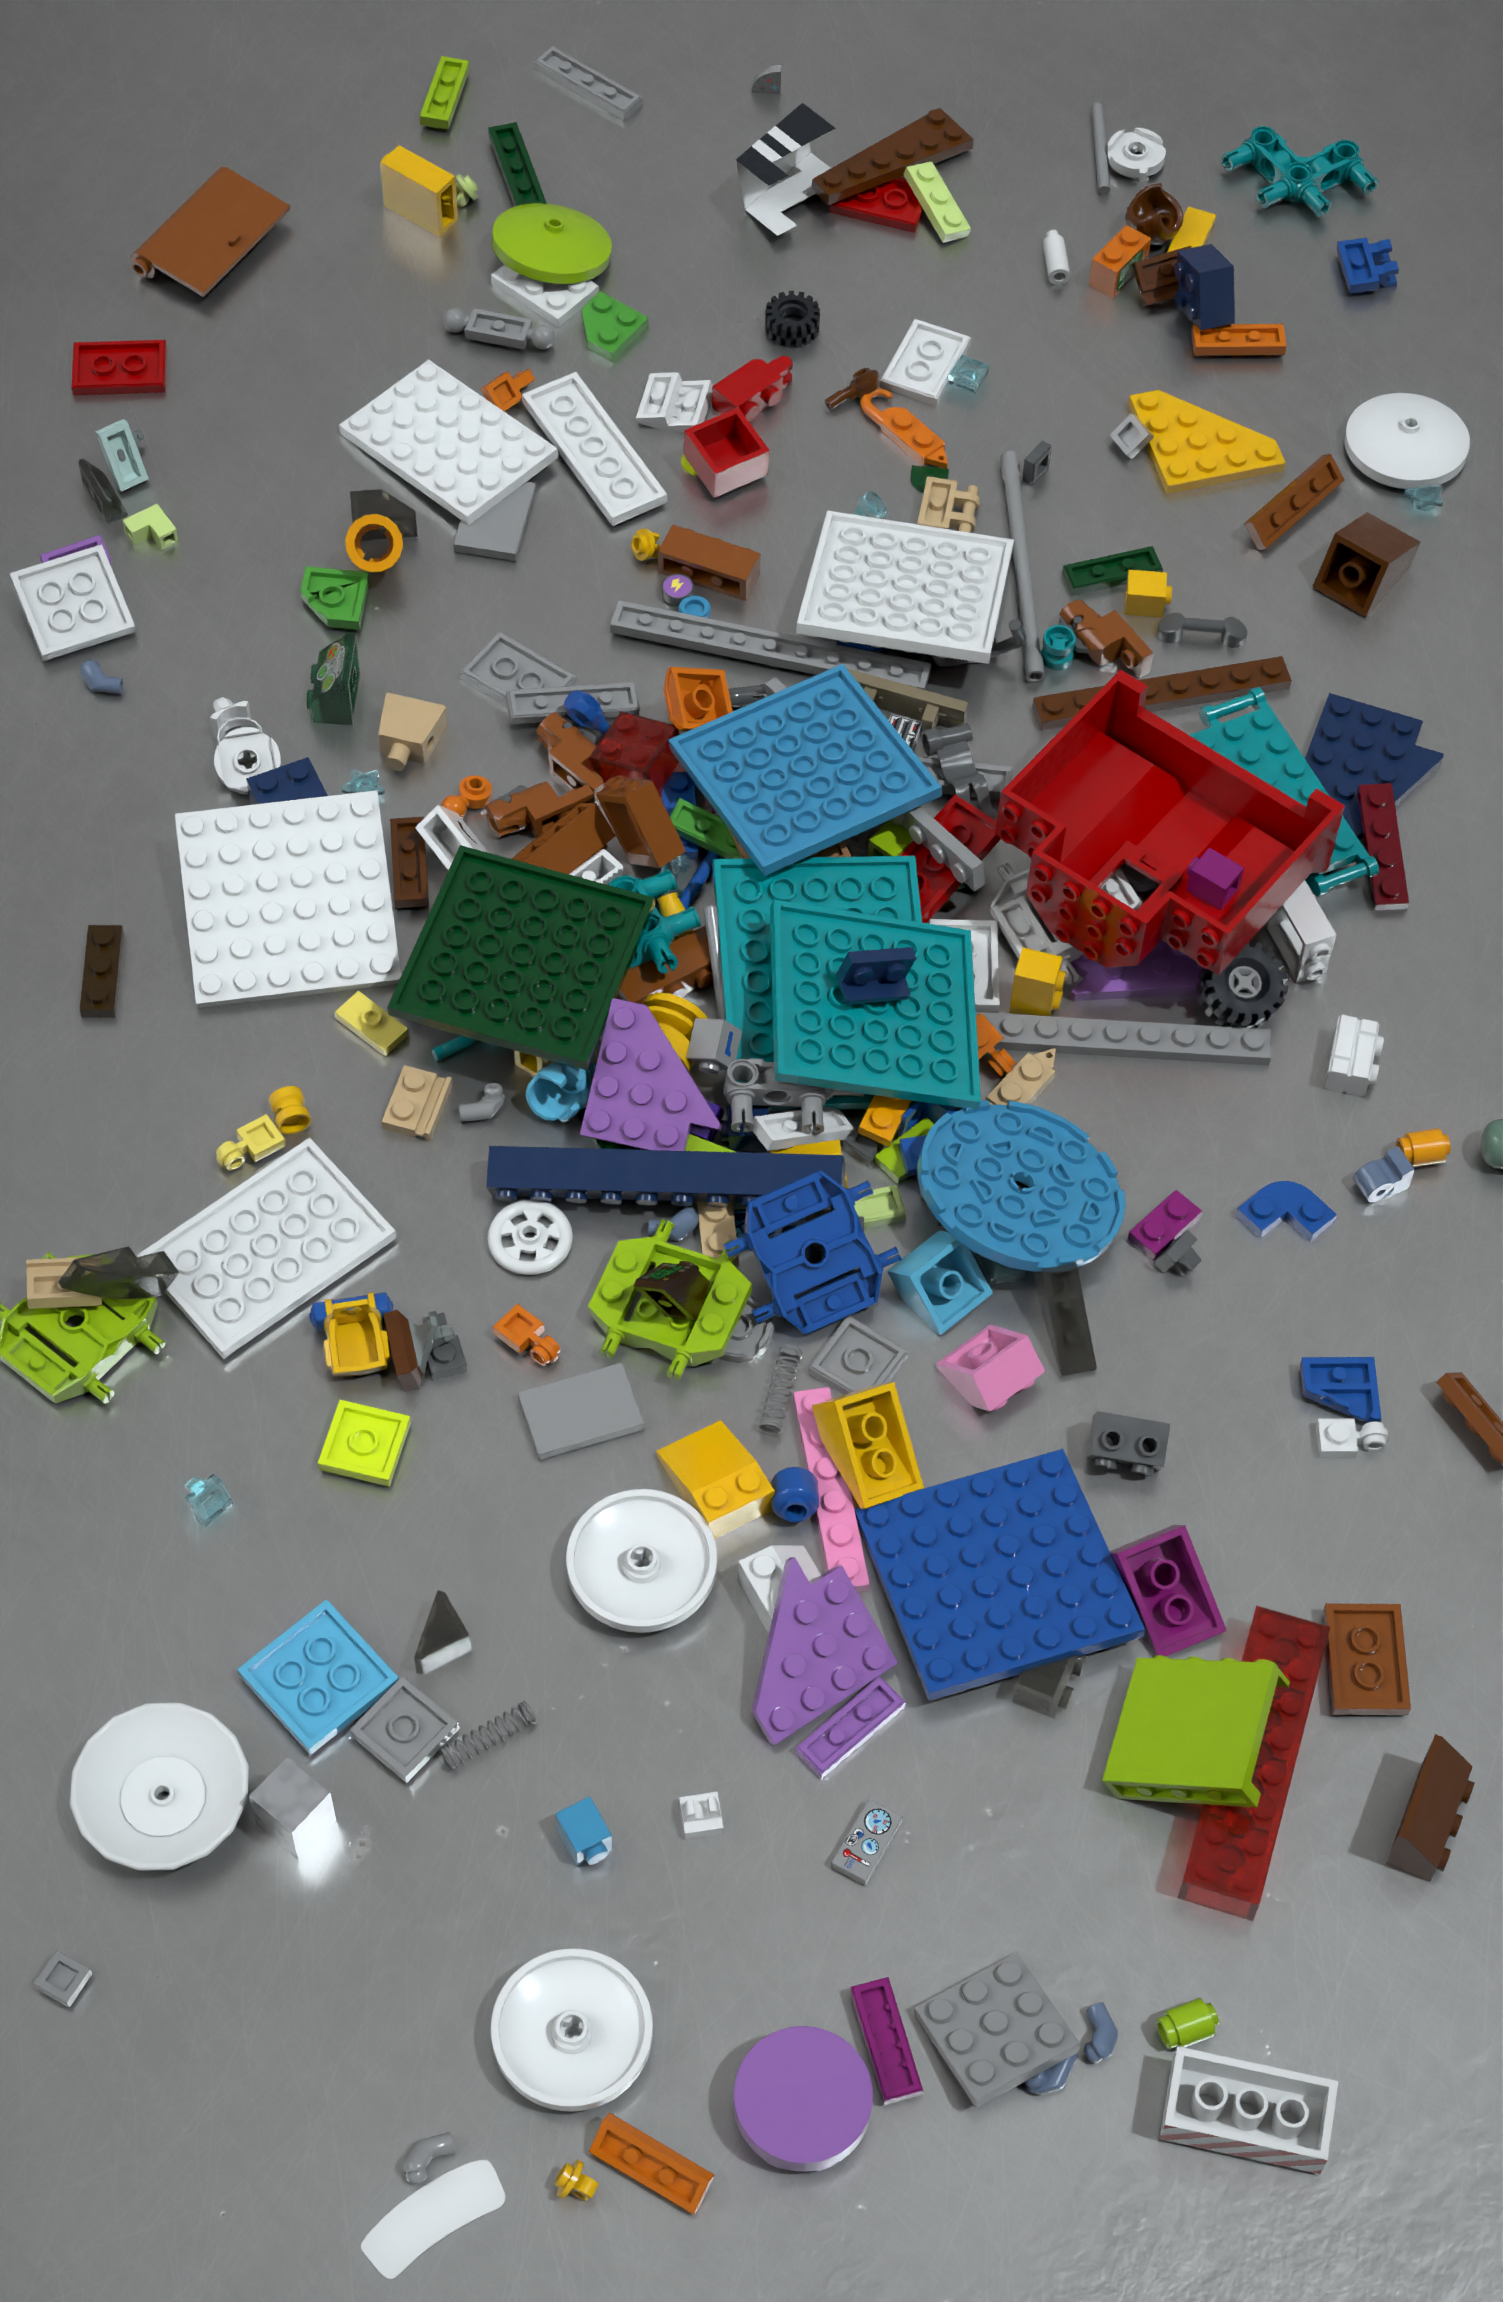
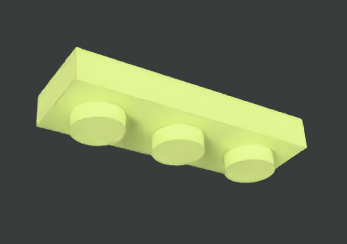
M933 162L906 167L904 177L941 241L944 243L968 237L971 227Z

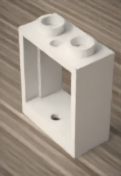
M1304 880L1264 925L1266 932L1295 983L1305 980H1316L1327 973L1337 935Z

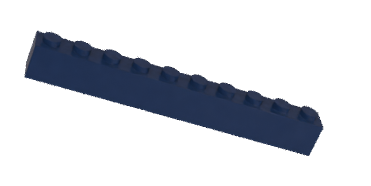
M489 1146L486 1188L492 1196H496L495 1198L500 1201H516L517 1197H531L532 1201L551 1202L552 1197L566 1198V1201L570 1203H586L587 1198L601 1199V1202L606 1204H621L622 1199L636 1200V1203L641 1205H656L658 1200L671 1201V1204L676 1206H691L693 1201L707 1202V1205L712 1207H726L728 1202L742 1203V1206L746 1207L747 1201L818 1170L823 1171L844 1187L846 1164L843 1155ZM831 1205L822 1210H833V1206Z

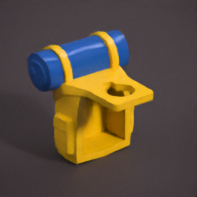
M371 1292L363 1296L336 1300L325 1299L323 1302L312 1303L311 1312L309 1313L310 1321L316 1331L325 1330L328 1339L323 1341L324 1358L327 1369L332 1370L334 1377L361 1376L387 1369V1362L391 1360V1348L387 1332L382 1331V1321H385L383 1313L393 1311V1302L386 1292L376 1294Z

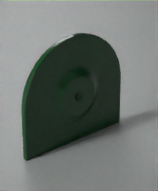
M912 465L911 484L917 491L924 493L927 476L948 479L949 469Z

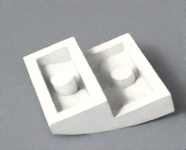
M679 372L650 373L636 420L640 424L655 429L684 433V430L704 422L712 398L713 384L711 380L682 381Z

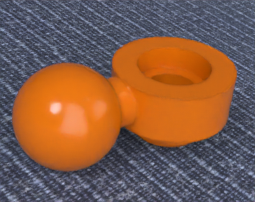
M472 775L465 777L459 784L458 796H447L442 801L441 806L458 813L463 818L467 812V807L480 809L490 803L492 785L482 776Z

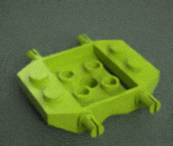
M662 1219L654 1236L618 1241L588 1304V1309L591 1316L607 1335L602 1348L599 1350L601 1355L606 1357L608 1354V1358H613L619 1343L634 1348H651L664 1357L673 1360L666 1374L671 1379L675 1376V1380H681L686 1365L694 1367L724 1355L752 1292V1283L734 1266L733 1262L736 1255L728 1258L726 1251L729 1250L723 1249L721 1256L716 1259L667 1243L672 1229H674V1224L670 1221H667L666 1224V1220ZM680 1261L691 1262L700 1268L699 1271L710 1281L697 1321L666 1317L643 1294L636 1305L630 1321H624L638 1291L634 1287V1283L637 1278L647 1272L650 1264L657 1267L662 1263L679 1264Z
M51 1252L46 1253V1257H42V1259L56 1258ZM99 1254L69 1256L66 1258L100 1256L102 1305L28 1309L26 1297L9 1310L0 1302V1321L2 1322L0 1328V1360L55 1404L86 1392H91L102 1403H108V1398L110 1400L113 1398L114 1391L99 1381L102 1376L138 1342H142L155 1354L160 1353L159 1348L163 1350L166 1342L152 1333L150 1329L157 1308L156 1298ZM80 1315L85 1318L80 1326L70 1327L66 1325V1321L71 1316ZM29 1325L70 1359L75 1361L77 1365L72 1367L24 1328Z

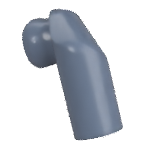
M88 660L81 665V677L90 690L122 694L123 678L105 676L100 668L101 665L96 660Z
M1103 2002L1096 2003L1086 2010L1095 2032L1092 2041L1085 2044L1084 2052L1086 2057L1093 2063H1098L1102 2058L1108 2059L1113 2054L1118 2040V2030Z

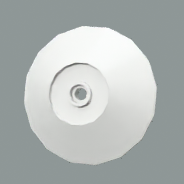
M183 1703L143 1704L112 1717L87 1740L72 1770L70 1807L81 1835L107 1860L137 1871L174 1870L208 1856L234 1831L248 1801L249 1765L237 1736L213 1714ZM160 1792H168L170 1794L165 1800L156 1799Z

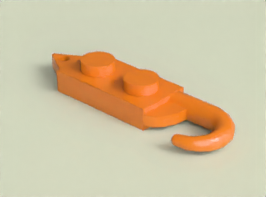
M877 388L861 397L860 405L863 412L881 427V431L921 466L930 464L945 469L948 468L945 454L946 443L905 407H891L880 411L871 403L872 398L877 396L891 399L892 393L885 389Z

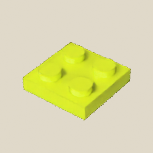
M339 1400L318 1460V1469L390 1487L411 1425L410 1416Z

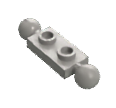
M451 308L443 315L444 327L453 333L465 329L466 339L525 349L527 341H532L533 345L541 350L550 348L555 341V333L551 327L539 325L532 329V319L476 308H473L470 317L466 316L458 308Z

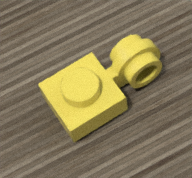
M265 1114L236 1130V1137L240 1142L235 1144L233 1141H227L220 1145L216 1150V1160L222 1168L232 1171L244 1163L245 1153L248 1152L254 1162H257L285 1147V1138L268 1115Z

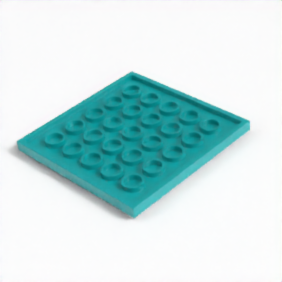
M774 899L770 906L774 1081L961 1108L968 1107L977 1110L981 1103L971 930ZM913 948L916 960L906 976L911 993L908 999L846 1004L844 1002L836 974L848 952Z

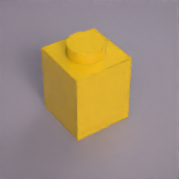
M1129 570L1125 590L1124 615L1163 618L1165 605H1171L1172 586H1167V572Z

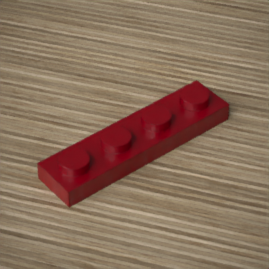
M1392 783L1359 785L1357 797L1364 846L1369 856H1373L1379 866V873L1369 877L1373 910L1407 909L1409 898Z

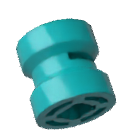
M1054 625L1045 631L1041 652L1043 663L1047 668L1063 670L1071 665L1076 638L1073 630L1069 627Z

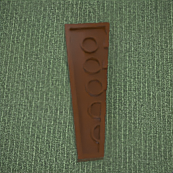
M941 108L934 109L913 123L813 178L811 189L830 205L904 176L908 166L931 161L934 164L973 149L974 139Z

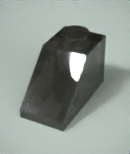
M382 489L350 492L352 523L365 515L379 514L388 517L397 525L402 538L418 537L416 512ZM380 526L379 530H370L362 536L361 541L388 539L384 534L386 529Z

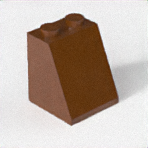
M1367 512L1334 534L1312 587L1362 616L1367 617L1409 570L1421 542Z

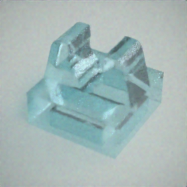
M214 1474L210 1475L205 1481L195 1476L184 1485L191 1492L185 1499L196 1520L205 1527L233 1504L223 1481Z

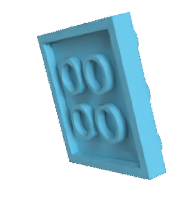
M327 1599L237 1669L239 1677L309 1755L313 1754L372 1707L399 1680V1677Z

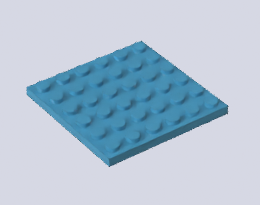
M844 664L669 739V748L764 876L942 796L941 785Z

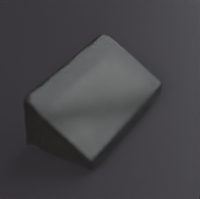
M80 459L78 464L82 483L105 522L109 524L127 517L128 512L106 475L85 459Z

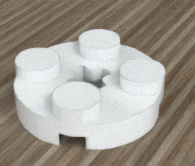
M1134 128V132L1125 133V129L1116 132L1108 142V168L1115 170L1121 175L1131 177L1137 182L1147 181L1149 176L1156 174L1164 165L1166 148L1163 147L1161 137L1151 130Z
M241 727L230 731L224 736V739L215 750L214 765L217 776L229 791L249 795L246 778L281 767V756L276 742L268 735L253 727ZM250 753L251 758H257V763L252 764L250 769H246L244 765L238 764V761L243 760V754Z

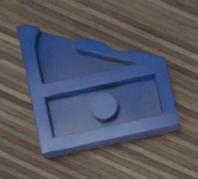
M1302 1357L1300 1370L1304 1397L1366 1423L1381 1422L1374 1357Z

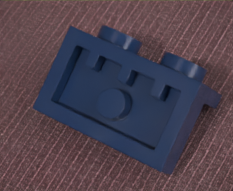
M913 948L848 952L836 974L844 1002L846 1004L908 999L911 993L906 976L916 960Z

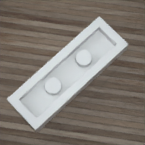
M822 1107L824 1131L820 1134L813 1135V1125L810 1127V1134L802 1132V1110L755 1116L753 1119L754 1129L752 1131L767 1151L791 1148L795 1145L838 1139L846 1140L853 1133L854 1128L839 1109Z

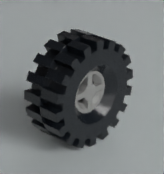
M1249 941L1220 975L1205 968H1202L1199 972L1198 978L1201 980L1196 984V992H1202L1198 1001L1200 1006L1207 1003L1206 1015L1210 1017L1214 1013L1218 1017L1215 1023L1219 1026H1222L1224 1022H1228L1229 1027L1242 1026V1028H1252L1255 1026V1028H1258L1268 1021L1284 1003V996L1288 993L1289 987L1284 985L1288 980L1287 972L1280 973L1284 964L1281 959L1276 962L1272 959L1275 955L1273 950L1269 949L1267 953L1261 950L1264 944L1256 942L1251 947L1249 946Z

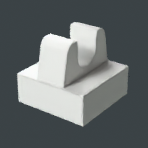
M718 1792L679 1797L685 1839L724 1834Z

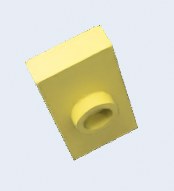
M359 990L335 1011V1018L384 1056H387L409 1036V1030L405 1025L393 1016L388 1015V1012Z

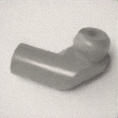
M498 1083L487 1084L484 1087L485 1095L479 1103L459 1105L461 1122L492 1118L505 1100L502 1086Z

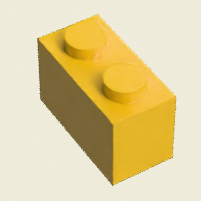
M1022 947L1014 974L1009 1013L1051 1016L1052 1010L1059 1011L1063 996L1062 989L1066 978V972L1061 971L1063 957Z

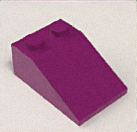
M1185 1525L1169 1526L1110 1551L1145 1628L1144 1635L1155 1655L1168 1656L1227 1631Z

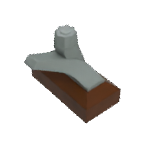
M398 1310L383 1313L397 1378L405 1392L420 1388L422 1374L425 1373L431 1350L455 1339L453 1327L450 1324L437 1327L435 1316H429L422 1325H417L411 1318L407 1319Z

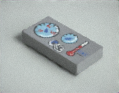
M868 1799L834 1857L831 1868L866 1886L900 1827L903 1816Z

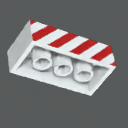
M1177 2046L1171 2063L1159 2139L1321 2174L1328 2161L1338 2081Z

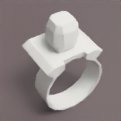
M225 697L214 701L215 713L211 715L210 722L213 738L218 739V745L225 736V732L233 727H253L262 731L261 726L251 719L248 701L233 704ZM250 753L243 754V760L238 762L244 763L255 758H251Z

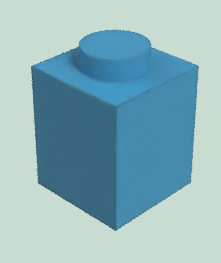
M590 1796L555 1813L556 1828L577 1867L585 1863L589 1865L598 1863L612 1850V1835Z

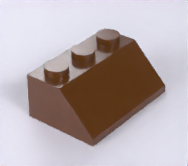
M1434 1735L1425 1755L1386 1862L1389 1866L1429 1882L1436 1869L1443 1872L1451 1853L1450 1849L1445 1848L1448 1836L1456 1837L1463 1819L1462 1815L1457 1814L1460 1802L1468 1803L1475 1782L1468 1780L1473 1766L1442 1736Z

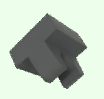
M1186 1230L1174 1240L1153 1264L1163 1273L1171 1267L1182 1276H1187L1202 1261L1191 1247L1198 1239Z

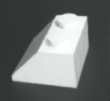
M771 1545L738 1561V1582L768 1634L785 1561L790 1557H795L809 1582L821 1576L804 1546Z

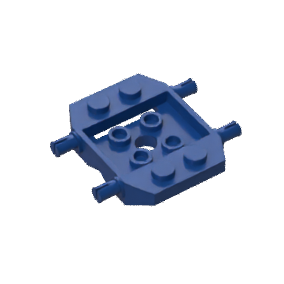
M818 1170L747 1201L744 1234L735 1240L724 1243L723 1247L724 1250H729L726 1251L728 1258L745 1250L753 1251L773 1298L770 1300V1303L751 1310L757 1324L776 1315L777 1317L782 1316L806 1335L878 1303L883 1268L901 1261L902 1258L897 1254L899 1251L896 1246L878 1255L874 1254L863 1232L854 1205H856V1201L874 1194L873 1190L869 1188L871 1185L868 1180L850 1189H845L823 1171ZM831 1205L833 1206V1211L772 1238H769L767 1233ZM811 1243H819L824 1250L823 1258L817 1263H810L805 1258V1249ZM859 1267V1270L794 1298V1295Z

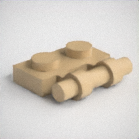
M927 476L917 525L943 529L954 527L958 531L972 533L976 525L974 513L978 510L980 504L979 488L970 485L967 487L966 492L958 491V481ZM954 506L961 507L963 509L962 513L953 512Z

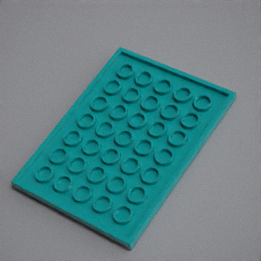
M915 856L807 857L766 876L761 873L751 858L713 859L712 869L715 906H717L724 1018L742 1031L736 1060L764 1059L765 1062H774L770 906L773 900L922 923ZM735 1080L739 1083H747L743 1080ZM864 1094L863 1097L833 1095L822 1107L868 1109L874 1095ZM911 1101L909 1107H911L916 1101ZM768 1106L769 1111L802 1110L801 1107Z

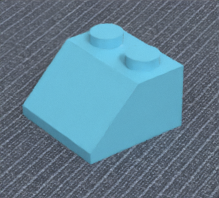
M939 1230L887 1271L902 1300L940 1335L993 1294L968 1247L945 1231Z

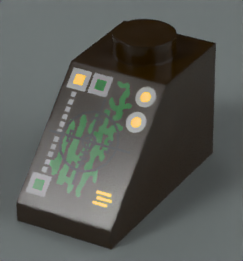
M680 1261L679 1264H660L637 1278L634 1287L664 1316L697 1321L710 1281L699 1271L700 1268L697 1265L687 1261Z

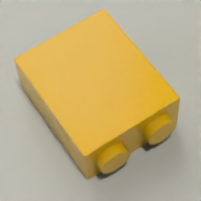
M400 145L382 158L380 169L384 207L438 237H441L458 221L454 175Z

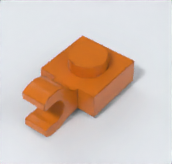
M530 369L524 372L520 371L512 377L509 371L480 389L488 401L505 412L522 400V394L519 390L533 382L535 377Z

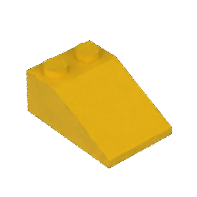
M894 1382L869 1386L811 1405L821 1441L861 1509L901 1497L903 1494L924 1489Z
M721 1420L656 1451L657 1457L682 1499L702 1515L710 1527L714 1539L773 1511L771 1501L775 1493L773 1487L757 1461Z

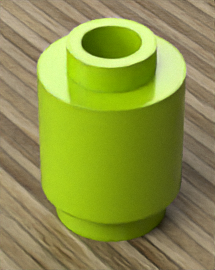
M1199 1997L1164 2011L1163 2016L1156 2019V2025L1167 2049L1177 2048V2046L1185 2048L1215 2036V2027L1219 2025V2019L1213 2005L1210 2002L1205 2004Z

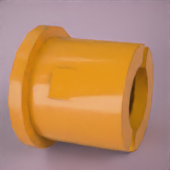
M379 514L365 515L355 520L348 529L345 538L346 552L351 561L360 569L369 572H381L392 567L400 558L403 548L402 534L397 525L388 517ZM380 526L386 529L384 534L388 538V550L383 556L370 558L369 561L363 559L365 554L360 544L362 536L370 530H379Z

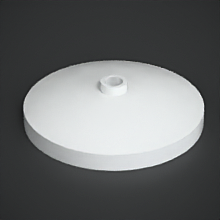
M1391 393L1369 399L1354 410L1346 426L1344 444L1352 463L1371 479L1396 488L1425 489L1441 485L1451 480L1461 471L1467 460L1470 436L1462 419L1441 402L1417 394Z
M651 1489L622 1491L597 1502L583 1514L575 1525L567 1546L568 1580L579 1603L600 1622L628 1632L660 1631L686 1620L707 1599L713 1587L717 1571L715 1539L702 1515L681 1498Z
M572 1948L551 1951L524 1964L503 1986L492 2013L491 2040L493 2052L506 2080L528 2100L540 2106L559 2111L592 2109L604 2105L621 2095L632 2085L643 2070L652 2044L653 2023L651 2008L638 1980L627 1968L613 1958L586 1949ZM569 2032H577L580 2035L573 2038L566 2037Z

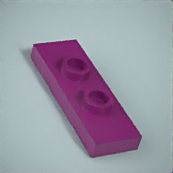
M889 1977L850 1987L851 1998L883 2104L887 2105L923 2095L921 2081Z

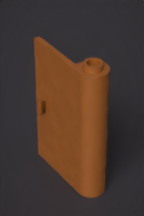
M220 167L131 255L132 269L137 275L146 278H153L158 273V270L204 297L290 211V205L231 169Z

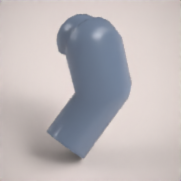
M685 1207L669 1220L674 1224V1229H672L668 1240L680 1241L697 1227L699 1217L694 1208ZM650 1219L649 1237L654 1236L660 1220Z
M1074 2054L1025 2081L1027 2089L1034 2094L1040 2095L1062 2089L1078 2055Z

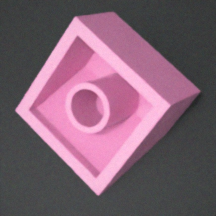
M994 1325L987 1326L936 1363L938 1370L972 1406L987 1411H994L1003 1407L1007 1403L1008 1398L1018 1391L1031 1387L1035 1383V1379L1045 1372L1028 1335Z

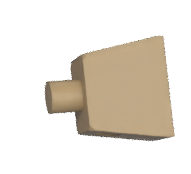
M386 693L378 737L380 753L388 756L386 764L389 768L402 771L407 761L420 764L427 761L447 730L446 706Z

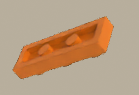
M1195 324L1192 327L1194 356L1285 355L1286 352L1284 324H1229L1200 330Z
M610 2112L603 2119L589 2150V2153L693 2215L700 2208L714 2178L713 2173Z

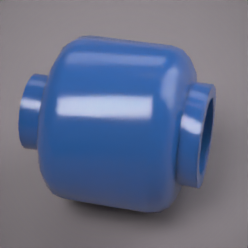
M788 1467L774 1475L771 1486L775 1493L771 1501L772 1509L777 1516L794 1523L804 1521L816 1513L819 1507L818 1480L811 1471L801 1467Z

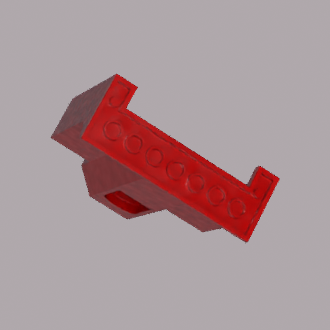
M1120 669L1001 791L995 834L1005 843L1012 844L1031 858L1026 895L1048 930L1061 942L1068 943L1082 952L1089 960L1096 961L1105 968L1137 966L1163 940L1174 950L1181 951L1195 960L1201 967L1220 975L1311 873H1325L1328 870L1345 805L1316 788L1309 796L1307 806H1304L1145 709L1144 705L1148 686ZM1208 848L1244 867L1239 890L1222 910L1186 890L1189 875L1186 872L1190 863L1195 857L1201 858ZM1124 863L1160 885L1137 911L1101 889Z

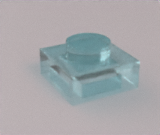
M961 355L949 373L948 383L976 394L989 373V365Z
M980 1255L989 1286L1024 1280V1270L1008 1268Z

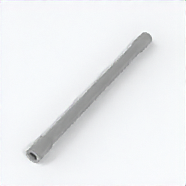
M1009 450L1001 454L1000 461L1002 478L1005 482L1011 539L1014 540L1012 551L1020 620L1027 637L1024 643L1023 654L1025 677L1028 682L1038 683L1045 678L1043 655L1040 650L1020 484V462L1018 453Z

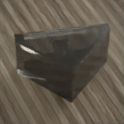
M437 1590L414 1656L416 1673L422 1675L471 1651L468 1631L446 1593Z

